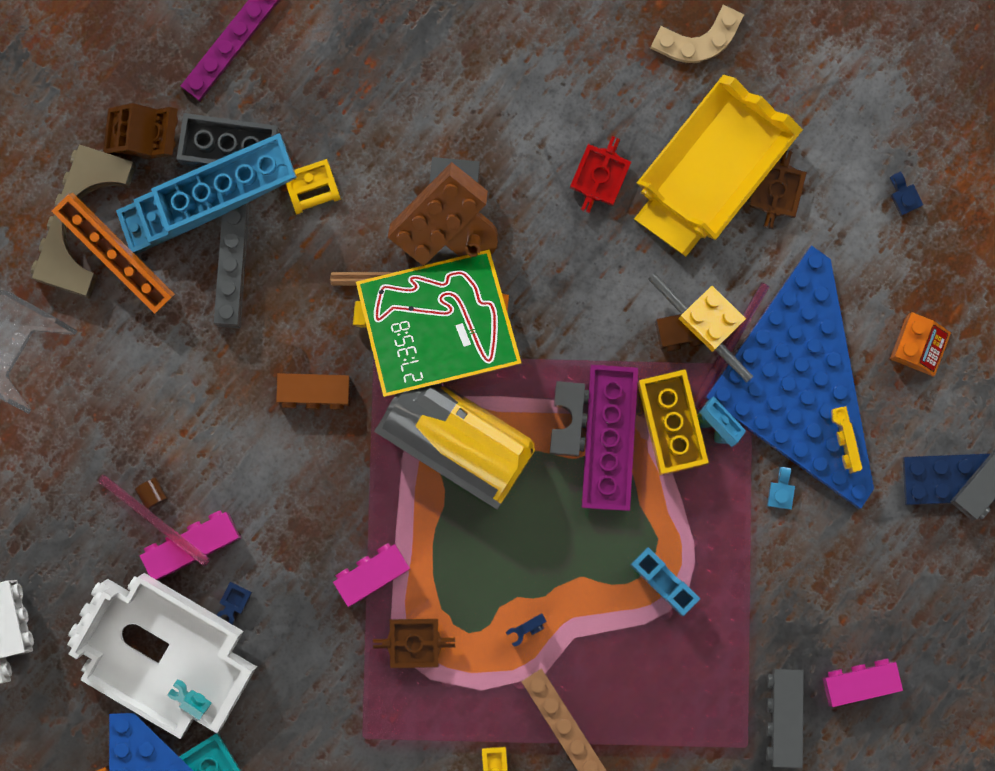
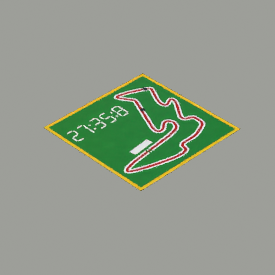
M490 250L481 251L475 257L465 255L356 282L383 397L521 364Z

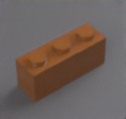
M277 373L276 402L282 404V408L296 409V405H306V409H320V405L330 406V410H344V406H350V376Z

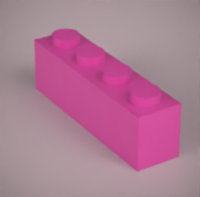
M221 510L208 516L209 521L203 524L200 521L186 527L187 532L181 535L178 532L173 533L165 538V543L159 546L157 543H154L144 548L145 553L139 556L149 576L158 581L241 539L229 513H222Z

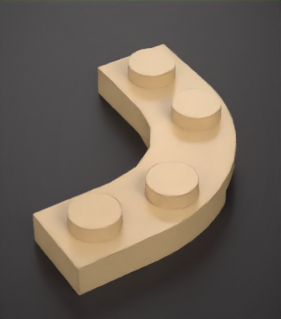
M723 5L711 29L706 34L694 38L682 36L661 26L650 49L684 63H699L700 61L716 57L732 41L744 14Z

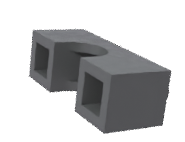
M556 381L554 407L566 409L570 413L572 421L565 429H552L551 455L578 457L579 451L584 452L585 437H581V428H586L587 414L583 413V404H588L589 390H585L584 383Z

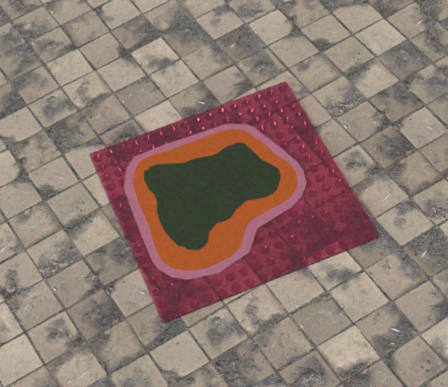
M373 359L368 556L371 559L378 555L377 549L387 543L390 546L396 544L410 570L366 597L363 737L365 739L560 743L521 682L542 668L589 744L747 747L752 432L742 426L746 432L739 442L731 447L729 444L715 443L714 433L716 430L713 427L700 428L709 463L699 467L659 475L637 385L630 511L582 508L585 445L584 452L579 451L578 457L550 454L552 429H565L572 421L571 415L566 409L554 407L556 381L584 383L585 390H589L590 365L638 368V381L686 369L698 415L707 402L705 399L706 395L728 364L520 359L521 364L443 382V384L529 437L534 443V454L497 510L374 432L396 394L383 397L375 359ZM583 404V413L587 414L588 404ZM581 428V437H585V444L586 428ZM647 547L666 564L667 568L678 579L684 582L700 598L684 616L675 611L630 566ZM542 613L547 621L543 624L544 629L534 635L529 631L524 634L520 645L513 646L512 643L518 640V634L513 632L507 635V630L516 628ZM390 619H438V631L441 638L455 637V642H446V644L455 643V648H441L439 652V667L390 668L388 650L373 649V645H382V643H373V639H387L390 632Z

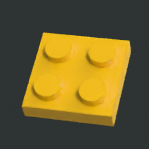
M713 286L678 318L712 352L746 320Z

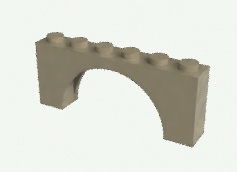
M79 144L78 149L72 153L70 160L72 166L70 172H66L62 183L64 189L62 194H58L55 207L70 193H74L81 200L84 196L99 188L109 186L129 188L137 166L132 161ZM54 214L47 223V229L49 230L47 237L41 240L38 261L35 260L32 265V278L37 282L90 299L98 276L82 268L75 261L67 244V226Z

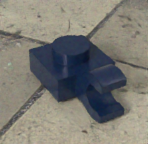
M901 171L890 177L896 190L895 193L891 194V197L900 216L923 206L914 184L907 187Z
M541 613L516 628H510L506 634L517 633L518 640L513 642L512 645L518 646L522 643L524 634L529 631L532 635L544 629L543 624L547 621Z

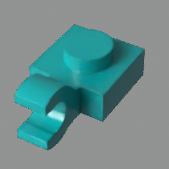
M177 679L173 686L179 692L171 689L167 694L168 697L181 703L179 708L200 720L212 702L193 690L188 692L186 684Z

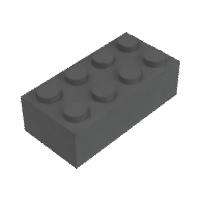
M184 113L177 161L180 165L202 167L279 134L280 130L276 125Z

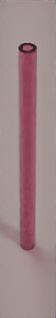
M760 284L743 313L746 320L731 334L726 342L725 347L731 353L770 288L767 284ZM720 355L693 399L697 409L701 406L726 363Z
M102 475L99 478V483L201 565L206 566L209 563L210 558L106 475Z

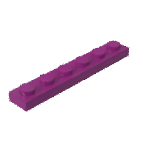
M248 0L180 87L200 102L280 0Z

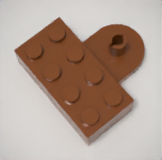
M451 162L390 223L387 238L423 266L444 246H447L459 257L465 255L475 257L478 255L477 253L485 250H490L492 255L497 248L498 232L494 224L479 212L486 205L488 191Z

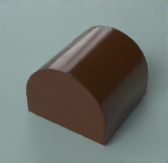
M152 478L135 488L146 510L168 499L157 478Z

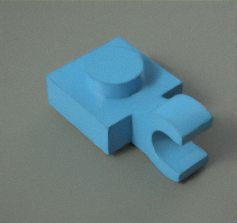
M780 467L778 483L770 482L767 506L792 510L795 486L788 485L791 468Z

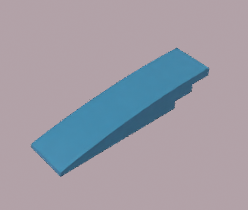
M279 133L151 188L152 192L133 199L134 203L116 210L129 249L134 254H138L222 216L297 177L282 135Z

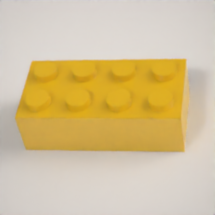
M686 369L639 380L637 385L659 475L708 464Z

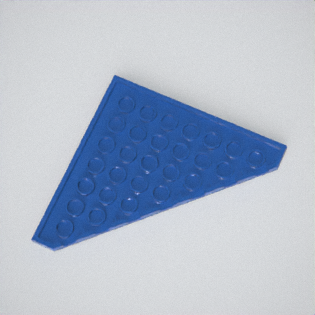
M811 245L734 355L754 377L746 383L728 364L705 399L708 401L714 396L739 424L856 508L861 509L873 492L874 486L831 259ZM845 406L847 407L850 423H852L862 465L861 471L852 474L849 473V469L844 468L842 455H845L843 445L840 446L837 440L839 427L832 422L831 416L832 409Z

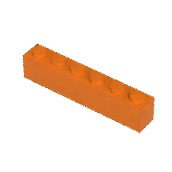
M74 193L68 194L51 211L154 314L175 295Z

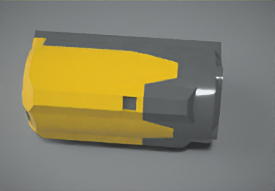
M443 383L396 394L374 431L497 510L535 452L534 443L529 437Z

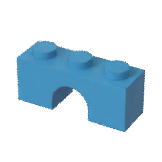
M649 547L630 564L681 616H684L700 600L684 582L667 568L666 564Z

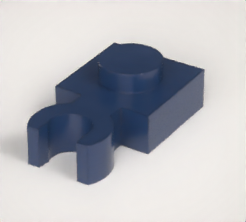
M230 582L220 601V604L224 605L225 608L218 612L217 616L221 618L223 615H227L229 623L233 625L235 611L242 614L252 592Z

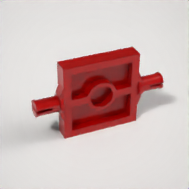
M611 136L607 149L597 148L590 144L586 147L570 185L571 189L582 193L586 197L581 208L582 211H585L589 203L586 213H590L594 201H602L611 206L614 205L631 165V161L620 157L616 153L618 144L621 141L619 138L616 139L614 146H612L615 137Z

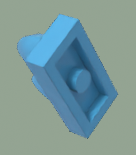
M714 396L706 402L697 415L700 428L713 427L716 430L714 433L715 443L729 444L733 447L746 432Z

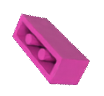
M389 543L377 549L378 555L370 559L369 556H366L356 562L357 568L349 571L347 568L335 575L337 580L333 583L348 607L410 570L396 544L390 546Z
M887 658L874 661L875 666L867 668L865 664L852 666V671L842 673V669L828 672V677L822 679L829 706H840L903 691L897 663L889 662Z

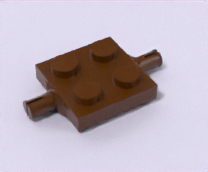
M790 150L788 153L786 151L783 154L780 162L776 163L752 193L749 207L767 213L763 225L765 228L769 224V229H773L776 216L796 217L807 172L797 170L789 165L793 153Z
M390 619V632L387 639H373V643H382V645H373V649L388 650L390 668L439 667V652L441 648H455V643L446 644V642H455V637L441 638L438 631V619Z

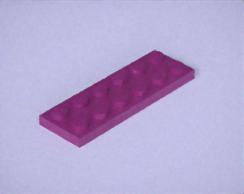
M590 365L582 508L630 511L638 368Z

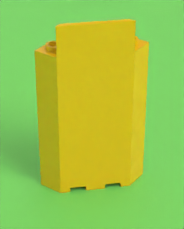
M722 75L638 180L637 184L643 189L641 193L649 201L634 220L686 257L701 238L709 237L715 240L718 238L803 129L790 115L775 111L762 96L749 93L736 78Z

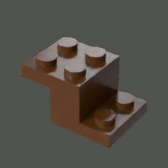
M135 103L108 108L103 152L111 155L126 154L147 160L171 156L175 148L174 137L178 124V109L173 107L155 109Z

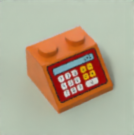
M911 312L904 320L890 360L935 376L951 332L937 322Z

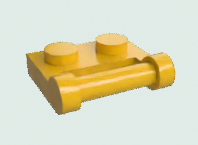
M327 159L295 169L297 178L286 183L296 215L303 213L305 209L331 200H334V202L341 200ZM329 185L331 190L329 192L302 201L298 199L297 195Z

